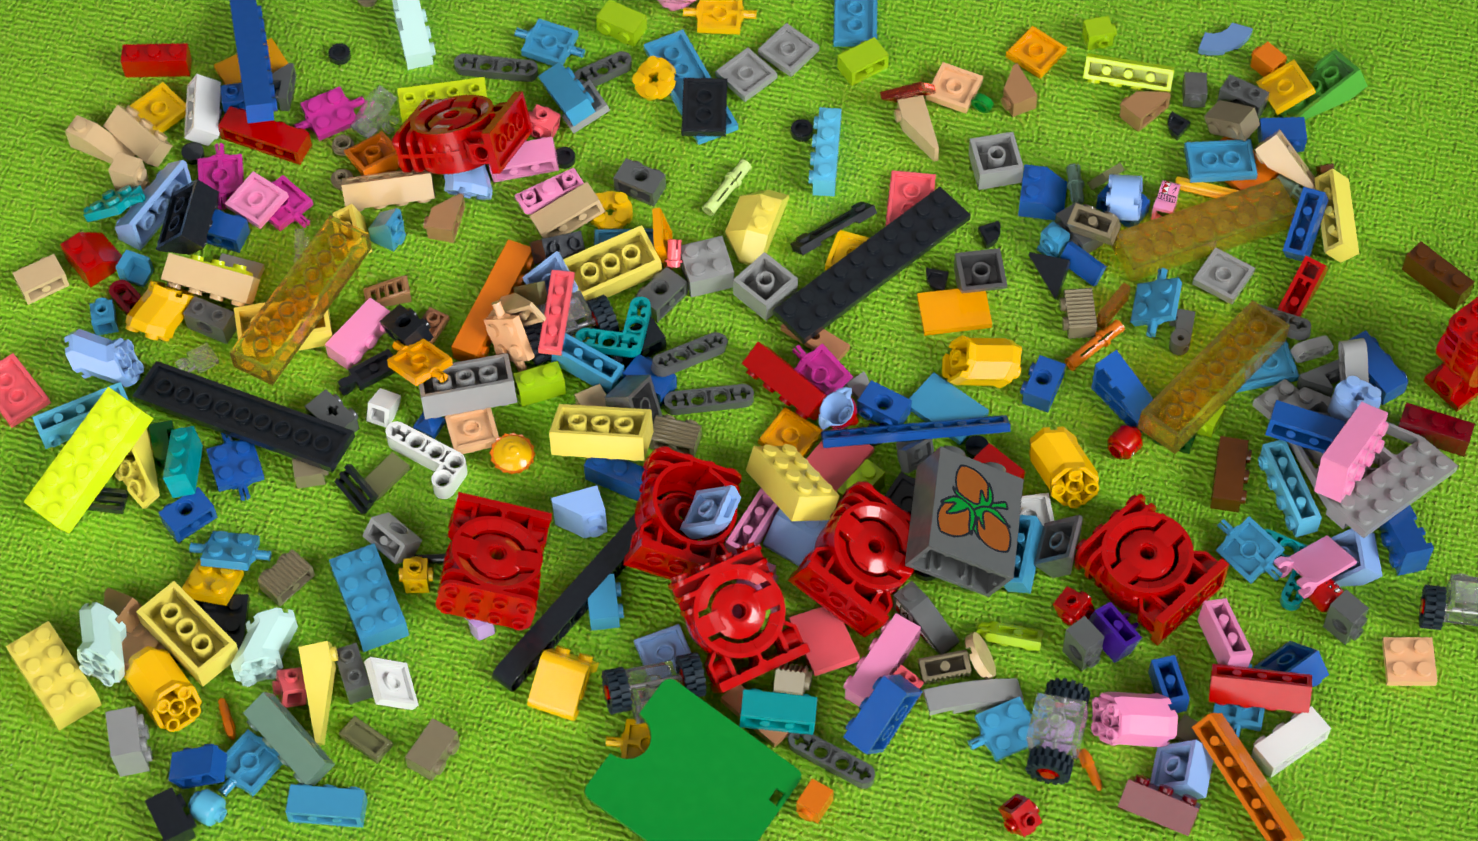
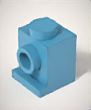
M1052 221L1041 232L1040 245L1037 246L1036 250L1043 255L1059 258L1069 242L1070 233Z
M98 298L94 303L89 304L91 323L96 335L119 332L116 310L112 299Z

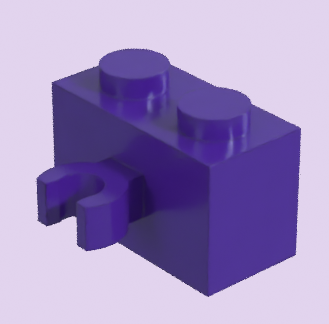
M1109 602L1096 609L1088 620L1104 636L1102 650L1116 663L1131 654L1142 637L1135 630L1139 624L1137 622L1130 624L1127 621L1130 614L1125 613L1122 615L1112 602Z

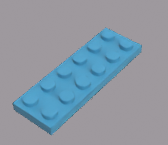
M684 30L644 44V51L648 58L650 56L664 58L674 66L676 70L674 80L676 83L669 95L681 116L684 78H711ZM728 106L726 134L738 130V123ZM721 136L693 137L697 144L700 145Z

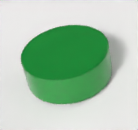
M976 93L971 100L972 106L981 113H989L994 106L993 101L981 93Z

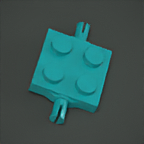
M127 185L118 191H114V189L108 190L102 194L103 198L101 200L95 201L89 207L84 208V217L87 222L119 215L128 207L134 206L137 203H143L146 200L143 194L144 191L140 185L134 187Z

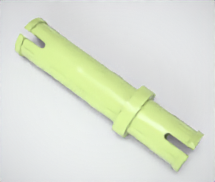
M741 159L732 172H728L725 175L723 183L705 205L702 206V210L707 215L713 216L735 187L738 188L742 184L741 180L752 169L750 163Z

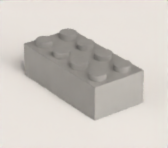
M508 353L455 362L443 371L448 375L447 380L443 383L435 377H431L424 383L419 384L425 419L517 403Z

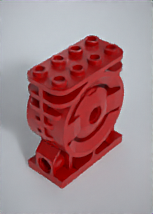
M523 91L514 92L507 102L493 105L489 98L481 95H459L445 99H435L433 102L430 99H424L393 136L392 145L396 149L398 165L405 173H410L414 169L415 172L426 170L434 174H455L490 164L492 174H500L533 132Z
M1478 297L1452 315L1446 331L1437 344L1435 352L1443 363L1424 378V382L1456 412L1478 396Z
M661 446L653 450L644 461L643 467L645 471L641 477L643 483L640 485L639 490L642 494L635 508L637 530L632 534L630 550L624 558L623 565L670 580V578L681 573L688 572L690 575L693 573L692 568L707 562L714 564V558L729 553L723 543L736 523L737 508L731 522L724 530L715 535L700 538L703 541L690 539L680 527L687 516L697 490L733 485L738 493H740L738 485L741 483L742 476L736 469L725 468L716 465L712 461H704L695 458L691 454L674 451L667 446ZM670 493L666 495L662 500L657 499L661 495Z
M863 481L856 482L845 491L843 498L836 506V510L830 515L831 519L819 533L815 548L804 557L800 566L791 574L788 581L865 638L886 624L889 618L888 613L893 606L891 594L907 581L914 569L905 566L911 514L900 509L889 497L883 496L875 490L872 484ZM884 573L888 574L884 577H874Z
M458 492L448 525V537L452 541L448 545L443 562L436 598V608L444 614H452L515 630L529 628L537 609L541 577L540 570L552 513Z
M1134 494L1128 499L1124 508L1121 510L1117 509L1111 514L1108 522L1104 525L1102 523L1099 524L1091 537L1088 539L1084 538L1078 543L1074 567L1077 570L1083 568L1087 579L1094 577L1096 579L1095 585L1101 588L1105 596L1117 607L1137 614V622L1152 634L1150 640L1158 646L1203 605L1204 601H1208L1224 586L1229 563L1223 558L1217 561L1207 551H1194L1188 533L1178 522L1164 513H1157L1156 506L1153 503L1146 505V497L1143 494L1137 496ZM1118 542H1122L1119 552L1120 563L1112 569L1111 566L1117 562L1116 546ZM1176 554V556L1178 557L1177 566L1174 569V571L1170 575H1168L1172 569L1174 555ZM1146 555L1151 557V559H1145L1142 556Z
M754 542L737 547V553L735 554L729 552L714 558V564L707 562L692 568L693 573L690 575L688 572L678 574L670 578L671 583L668 584L669 590L671 589L674 594V601L678 603L681 610L680 614L685 619L692 639L700 648L708 653L704 668L711 681L710 687L713 693L728 691L811 652L808 644L803 642L797 626L785 621L784 597L772 577L774 576L773 572L769 570L766 564L768 562L761 553V545H755ZM741 579L755 585L760 584L762 587L759 590H755L753 587L741 583L727 585L714 595L710 604V612L699 617L698 612L708 607L712 593L724 582ZM735 605H739L742 608V615L739 618L734 617L732 614V608ZM770 609V614L764 630L755 639L745 643H732L722 639L721 637L713 641H710L708 639V637L717 633H720L723 636L731 639H744L750 637L761 628L765 620L766 610ZM774 643L778 652L762 658L761 653ZM749 658V664L736 671L731 659Z

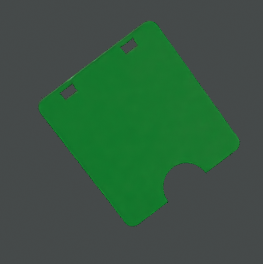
M666 679L660 684L639 713V716L645 721L650 731L648 749L642 755L631 759L619 758L610 753L586 785L584 794L590 802L644 841H758L799 784L801 772L676 680ZM778 790L783 795L777 804L774 805L769 799L774 791Z

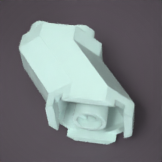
M97 602L92 603L90 606L89 603H86L79 610L82 644L77 649V658L81 663L79 669L85 675H92L101 680L104 685L111 687L114 683H119L125 676L122 641L127 636L126 625L122 621L120 624L117 623L115 620L117 615L111 609Z
M273 608L257 613L252 624L250 620L246 623L248 633L231 663L236 681L242 682L243 686L249 687L265 679H276L277 670L283 668L282 657L298 628L293 610L288 609V613H283L282 608Z

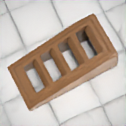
M407 275L363 289L365 302L371 298V294H376V300L374 301L384 307L412 302ZM382 292L385 293V297L381 298L380 293Z

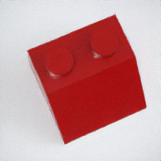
M78 232L60 244L65 259L90 288L116 272V265L122 257L120 252L103 233Z

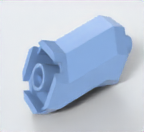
M486 164L466 172L444 174V191L448 194H464V198L477 197L476 199L490 200L492 198L493 190Z
M81 329L65 336V342L69 341V347L65 348L68 361L73 371L83 373L81 376L84 379L94 376L114 384L121 382L123 387L134 385L140 380V374L144 372V366L138 360L134 352V345L129 339L125 341L122 338L110 340Z

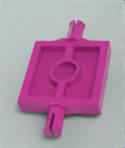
M339 86L301 102L300 105L305 114V120L294 124V127L303 128L304 130L310 128L318 140L321 141L359 125L354 108L365 105V100L363 96H360L350 101Z
M216 143L215 155L197 159L198 180L219 192L217 198L218 209L223 210L224 207L225 210L227 209L225 205L227 197H231L244 182L242 154H224V144L219 143V150V145Z
M284 175L271 182L286 191L289 197L268 222L279 231H282L294 221H297L303 228H306V225L309 226L310 220L304 217L303 213L314 205L313 200Z
M823 343L808 354L800 345H797L796 348L801 354L795 348L792 350L800 359L795 369L827 395L843 388L853 378L850 372Z

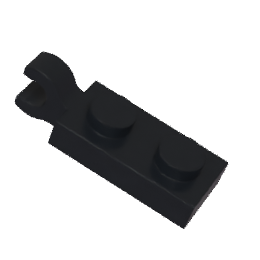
M387 349L348 369L350 376L337 381L340 386L339 391L343 396L351 393L356 386L361 391L396 373L388 367L387 359L392 357L393 354Z

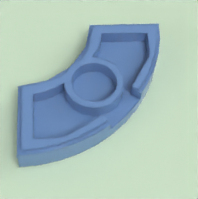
M1231 23L1229 28L1223 32L1205 33L1198 49V54L1216 56L1224 55L1225 52L1234 49L1237 50L1248 41L1253 28Z

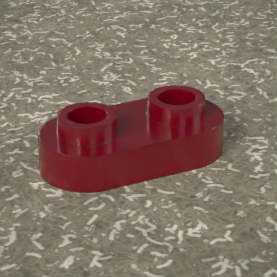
M117 280L109 287L111 299L126 315L142 297L126 280Z

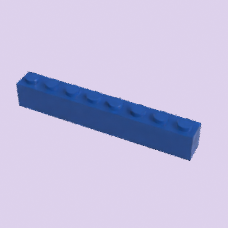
M230 0L247 123L273 121V111H278L276 98H273L275 97L272 71H270L271 65L261 5L257 6L256 0Z

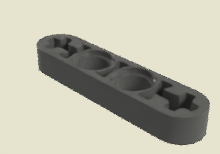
M460 54L454 60L455 71L462 76L532 82L538 77V66L532 60L474 54ZM483 64H490L491 68L488 70H482L480 66ZM504 66H511L513 68L509 72L501 70Z
M714 332L653 357L651 371L656 376L666 377L721 355L726 350L727 337L721 333ZM693 349H700L704 352L698 353L695 352ZM675 356L684 357L686 360H678Z
M747 384L673 391L664 397V408L671 415L746 408L754 402V391ZM741 393H745L746 399H742ZM719 394L727 397L724 402H717L714 398ZM694 397H701L704 399V402L700 405H695L691 400ZM673 400H676L677 406L672 405Z
M789 734L788 746L793 753L859 788H869L874 784L875 770L870 764L815 735ZM800 737L804 738L803 743L795 745V739L799 740ZM817 748H824L828 754L823 758H818L814 755V751ZM845 759L849 762V767L841 770L836 767L835 763L837 760ZM868 772V778L865 777L861 780L860 774Z

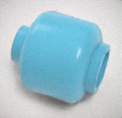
M209 789L194 793L188 804L192 817L206 826H212L217 822L221 823L227 814L225 799Z

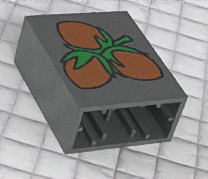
M939 447L917 466L905 566L990 597L1014 578L1024 479L1007 473L1006 468L1001 464L994 462L982 463L966 457L965 452L958 447Z

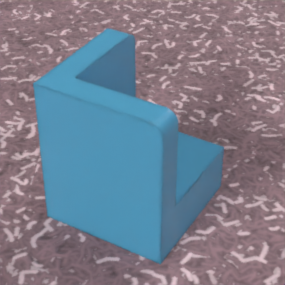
M127 249L116 265L120 280H126L140 287L146 285L154 272L149 257Z

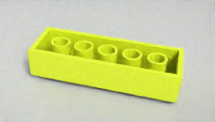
M107 387L24 500V503L57 528L70 534L154 418L110 387Z

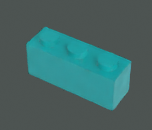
M194 426L171 430L163 479L173 498L196 493L203 445Z
M743 689L739 727L813 735L817 697H812L808 694H803L802 696L780 692H764L759 689Z

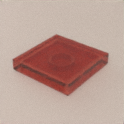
M918 82L881 91L880 95L883 101L897 103L899 99L935 94L936 90L933 84Z

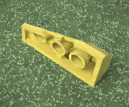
M147 428L115 471L116 479L124 482L127 486V491L143 509H146L160 496L151 438Z
M328 641L299 647L314 739L319 746L325 745L336 671L335 661H338L337 649L335 646L332 647V644Z

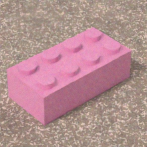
M1364 402L1360 403L1321 457L1314 492L1340 503L1346 495H1351L1355 482L1362 479L1365 468L1372 465L1375 454H1379L1383 449L1385 441L1382 440V437L1386 434L1389 423H1386L1388 412Z

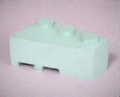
M392 0L395 20L408 70L433 65L432 56L436 55L434 43H429V39L432 37L429 25L425 26L424 23L427 22L425 9H421L419 0Z

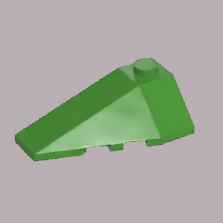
M1336 49L1332 50L1313 67L1315 71L1308 78L1316 93L1282 112L1279 116L1282 118L1304 117L1307 120L1351 100L1368 86L1361 70Z

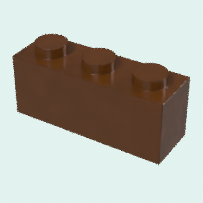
M1420 241L1406 254L1402 270L1451 308L1456 310L1469 298L1474 281Z
M1220 436L1210 503L1211 509L1238 513L1240 505H1245L1247 490H1243V484H1247L1249 478V470H1245L1246 463L1250 464L1252 450L1248 449L1249 440Z

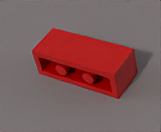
M188 43L123 44L121 65L125 78L185 77L191 75L192 57Z

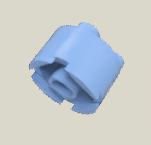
M1110 174L1108 184L1110 192H1107L1106 195L1107 212L1115 214L1119 220L1139 221L1142 206V176Z
M1349 376L1335 387L1328 406V413L1333 418L1345 421L1346 424L1361 402L1379 409L1381 391L1379 388L1360 380L1356 376Z

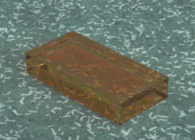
M1123 283L1100 310L1097 316V327L1103 330L1129 300L1131 289L1129 285Z

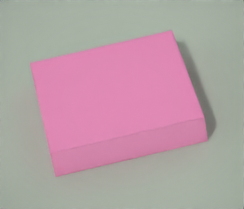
M253 171L226 201L225 205L227 209L244 217L248 222L261 229L289 196L286 191Z

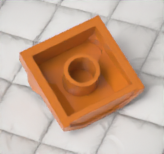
M383 131L344 150L345 155L357 168L361 176L393 172L399 168L396 149Z

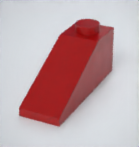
M1305 256L1277 310L1301 317L1321 285L1328 267Z

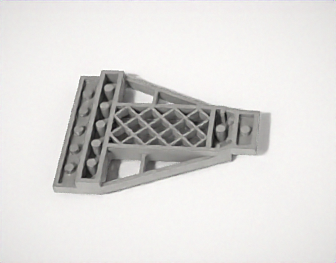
M1286 379L1258 396L1252 404L1253 407L1268 419H1270L1276 400L1331 417L1330 413H1328L1330 397L1307 387L1298 390ZM1389 423L1386 434L1412 445L1397 455L1392 454L1383 446L1382 451L1379 454H1375L1373 461L1374 464H1377L1378 468L1366 467L1362 479L1355 482L1351 495H1346L1341 503L1319 493L1317 494L1327 509L1326 515L1342 529L1349 526L1361 537L1365 538L1455 473L1458 465L1424 437ZM1287 442L1315 489L1319 467L1315 469L1308 457L1320 466L1321 457L1324 453Z

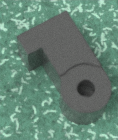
M1177 309L1176 320L1170 321L1169 326H1174L1175 331L1172 332L1170 337L1169 350L1175 355H1184L1188 352L1195 311Z

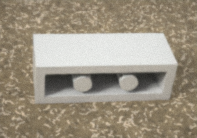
M196 74L187 85L184 139L209 146L214 139L219 137L218 125L222 113L220 109V101L222 99L220 81Z
M1312 706L1309 708V713H1295L1291 721L1286 724L1284 722L1280 723L1268 737L1261 736L1254 742L1251 757L1270 778L1328 738L1331 728Z

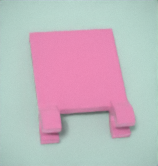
M1326 535L1290 557L1281 556L1276 558L1274 564L1283 573L1281 578L1287 576L1292 568L1302 576V578L1296 581L1297 585L1302 588L1298 590V594L1303 598H1308L1317 586L1357 564V561Z

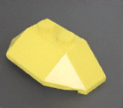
M768 189L739 197L725 231L739 263L750 265L764 252H768L789 200V195Z

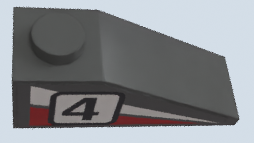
M912 581L893 595V609L900 616L920 626V636L939 655L946 654L959 644L960 640L936 607Z

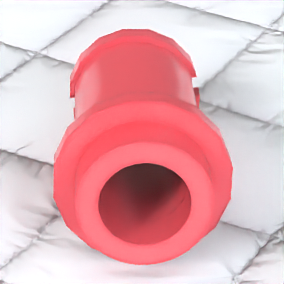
M667 239V259H665L667 267H680V263H683V260H681L682 240Z

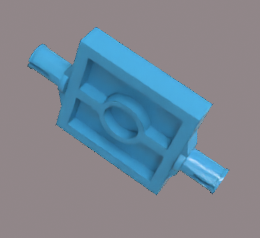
M540 18L529 31L518 27L515 30V36L526 39L521 49V55L554 66L558 62L563 65L571 54L581 58L585 55V49L574 46L579 37L576 30Z
M1165 268L1158 269L1155 281L1137 284L1130 322L1134 327L1147 325L1146 336L1150 338L1156 336L1158 325L1176 320L1182 281L1178 277L1166 279L1168 271Z
M1250 516L1235 528L1225 519L1221 522L1227 528L1221 523L1218 524V527L1227 536L1224 542L1216 549L1217 553L1250 584L1265 572L1273 577L1275 581L1279 579L1278 576H1282L1283 573L1273 564L1274 560L1285 549Z
M213 531L208 542L205 544L191 542L189 547L190 553H202L200 558L201 566L248 571L250 565L256 559L270 561L272 555L271 551L258 550L260 536L247 533L238 534L226 531Z
M1214 703L1213 713H1222L1238 738L1240 730L1244 728L1261 731L1265 708H1244L1240 705H1218Z
M1020 696L975 715L974 718L980 728V736L968 740V745L971 750L985 745L997 762L1040 743L1041 738L1035 728V723L1047 718V713H1045L1043 708L1030 714Z
M247 729L226 752L228 754L225 772L227 781L218 789L221 795L226 797L234 787H237L253 797L282 766L283 763L278 759V752L274 748H269L263 742V737L257 736Z

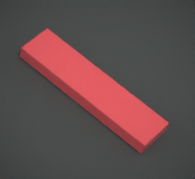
M551 271L544 312L546 320L542 323L538 353L562 356L575 272Z

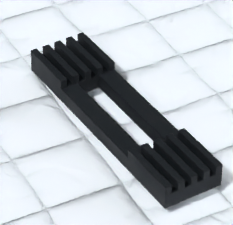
M858 202L851 207L853 209L809 234L804 233L796 237V241L790 244L793 252L804 255L822 245L821 241L854 222L861 223L877 214L875 206L865 202Z

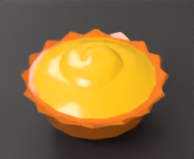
M514 432L511 434L504 433L502 437L496 438V442L491 444L492 449L489 452L495 468L509 474L521 473L523 470L529 469L536 455L534 445L531 444L530 439L525 438L523 434L517 435Z

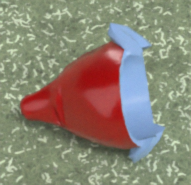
M840 388L823 399L819 409V425L822 430L829 426L841 429L858 424L856 403L851 397L852 388Z

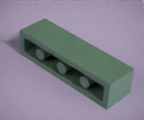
M263 692L243 712L248 718V725L264 736L262 738L263 742L269 748H274L278 752V759L285 766L292 768L295 772L293 774L295 779L301 784L316 785L336 765L274 694Z

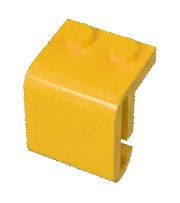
M557 645L556 648L544 650L540 657L527 706L575 721L580 711L577 709L579 700L584 698L590 674L597 672L599 662L593 661V656L579 653V656L570 653L571 649Z

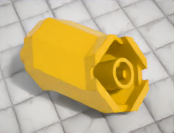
M150 280L148 289L128 313L125 329L139 333V331L144 332L145 337L158 341V339L169 341L170 338H173L175 329L183 321L184 311L196 295L182 288L179 290L169 287L163 282Z
M961 335L951 341L949 348L952 350L950 354L945 353L942 359L941 375L947 378L949 383L954 385L995 386L1002 388L1011 383L1013 379H1017L1021 373L1022 347L1007 338H969Z
M1043 427L1030 438V461L1049 488L1054 499L1063 506L1079 508L1098 494V472L1078 444L1077 437L1065 427H1057V430Z
M147 646L130 656L128 662L130 666L128 671L125 670L124 678L159 728L175 732L194 722L201 713L200 705L202 701L195 687L189 682L170 653L165 649L158 650Z

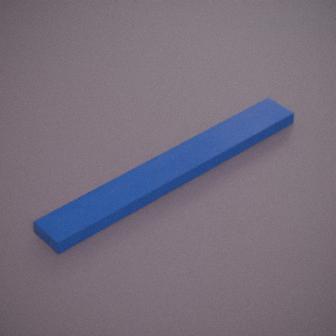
M1001 415L822 431L821 441L823 448L1003 433L1011 432L1007 416Z

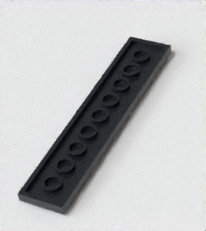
M938 187L773 309V315L805 344L968 222L971 214L945 190Z
M159 361L154 363L132 396L135 402L332 473L355 438L353 430Z

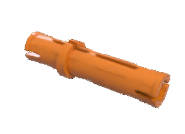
M1115 319L1103 330H1098L1092 339L1064 359L1066 366L1074 371L1101 348L1108 347L1111 344V340L1125 331L1124 325ZM1109 333V335L1105 339L1098 343V341L1102 337ZM1091 347V350H1089V351H1088L1087 353H1085L1082 357H1080V355H1081L1083 352H1085L1088 348Z

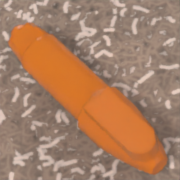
M220 698L218 700V707L223 727L227 736L234 740L236 736L235 723L232 720L228 703L225 698Z
M1083 748L1080 752H1077L1082 767L1086 769L1092 785L1096 787L1097 791H1101L1103 788L1102 781L1095 767V762L1091 754Z

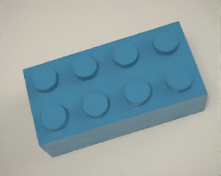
M375 543L329 559L332 573L363 652L409 636L405 618Z

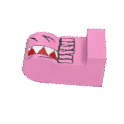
M1162 181L1153 206L1151 220L1171 224L1177 205L1180 184ZM1157 211L1169 213V215L1161 216Z

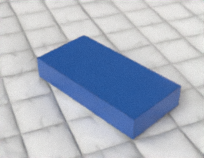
M1072 241L1067 243L1060 257L1069 260V269L1092 286L1098 284L1107 267Z

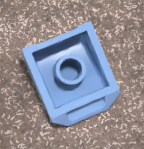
M729 485L697 490L680 529L692 540L709 537L724 530L731 522L741 499L736 487Z

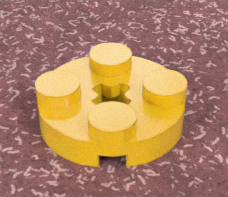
M650 56L633 75L632 82L635 84L638 94L646 100L653 101L652 99L655 100L657 98L661 100L667 97L674 89L676 83L674 73L676 74V70L666 59ZM656 75H658V76H657L658 81H657V82H654V81L652 82L653 77L656 76Z
M615 191L596 193L605 211L608 209L615 211L612 215L604 212L590 221L592 225L594 224L598 229H623V226L632 221V204L626 193Z

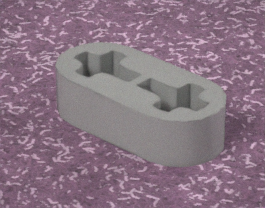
M1320 336L1296 344L1290 352L1295 361L1301 363L1327 355L1333 350L1334 346L1328 336Z

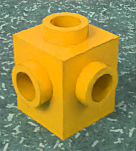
M415 556L410 559H403V568H399V582H403L405 593H430V582L434 581V569L429 567L428 558Z

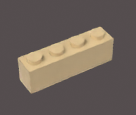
M413 169L410 173L400 170L342 178L345 207L353 204L359 212L369 207L382 209L391 204L404 206L413 201L426 203L431 201V199H435L432 173L426 170L415 172Z
M168 253L161 277L162 280L168 282L167 286L180 290L181 286L189 288L188 292L200 296H202V292L209 293V298L223 302L224 298L232 300L231 304L238 307L245 306V304L253 305L260 279L171 253Z

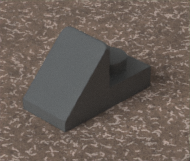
M289 63L272 73L276 93L275 98L279 102L281 111H290L297 78L294 63Z
M1339 359L1300 374L1296 386L1297 389L1300 390L1303 387H1307L1331 398L1333 393V386L1331 384L1340 380Z
M932 439L896 442L898 461L903 473H910L916 470L919 464L934 453Z

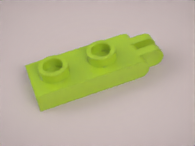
M994 621L989 623L979 622L976 632L988 642L998 643L1001 646L1021 647L1028 651H1040L1043 630Z

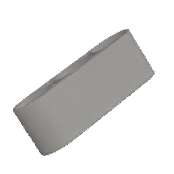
M1358 338L1340 341L1338 344L1340 382L1346 380L1349 376H1356L1360 380L1369 383L1368 352L1365 339Z

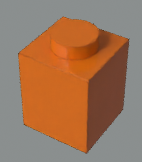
M1267 41L1261 47L1258 46L1253 50L1250 67L1265 77L1284 66L1287 56Z
M812 778L797 801L796 812H798L802 819L808 822L812 820L818 824L833 802L834 790Z

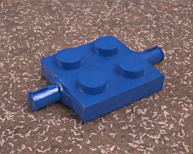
M221 433L224 443L206 449L218 491L238 489L240 499L245 501L246 496L248 500L251 496L247 487L252 483L265 480L255 445L243 440L233 441L232 436L227 435L226 437V434Z

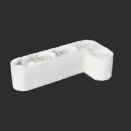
M395 421L387 425L386 437L389 447L434 471L432 485L435 496L440 499L450 498L467 476V465L464 455L402 422Z

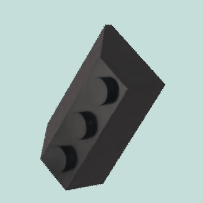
M197 179L172 193L156 250L191 255L204 249L208 241V231L213 223L212 216L218 205L217 198L219 192Z

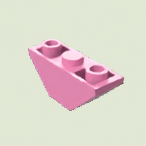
M573 167L515 194L514 197L524 213L532 215L539 209L546 207L556 199L571 192L576 187L581 186L584 182Z

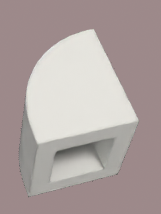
M380 388L368 402L366 421L387 427L395 418L401 395Z

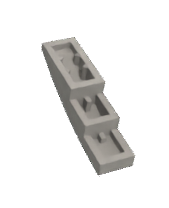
M1017 678L968 681L923 690L929 715L951 710L953 714L973 709L978 713L1019 696L1022 702H1024Z

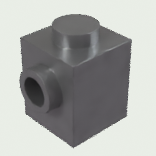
M1184 73L1182 84L1183 107H1205L1207 99V73Z

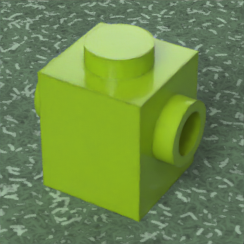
M1109 16L1083 20L1082 36L1087 50L1113 46L1117 30L1115 24L1111 23Z

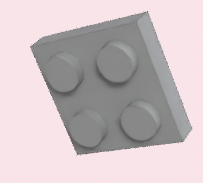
M786 23L758 49V55L792 77L819 52V45Z
M746 48L716 70V77L727 78V87L746 102L776 80L777 72L751 49Z
M1215 247L1193 278L1192 284L1232 305L1254 274L1255 268Z

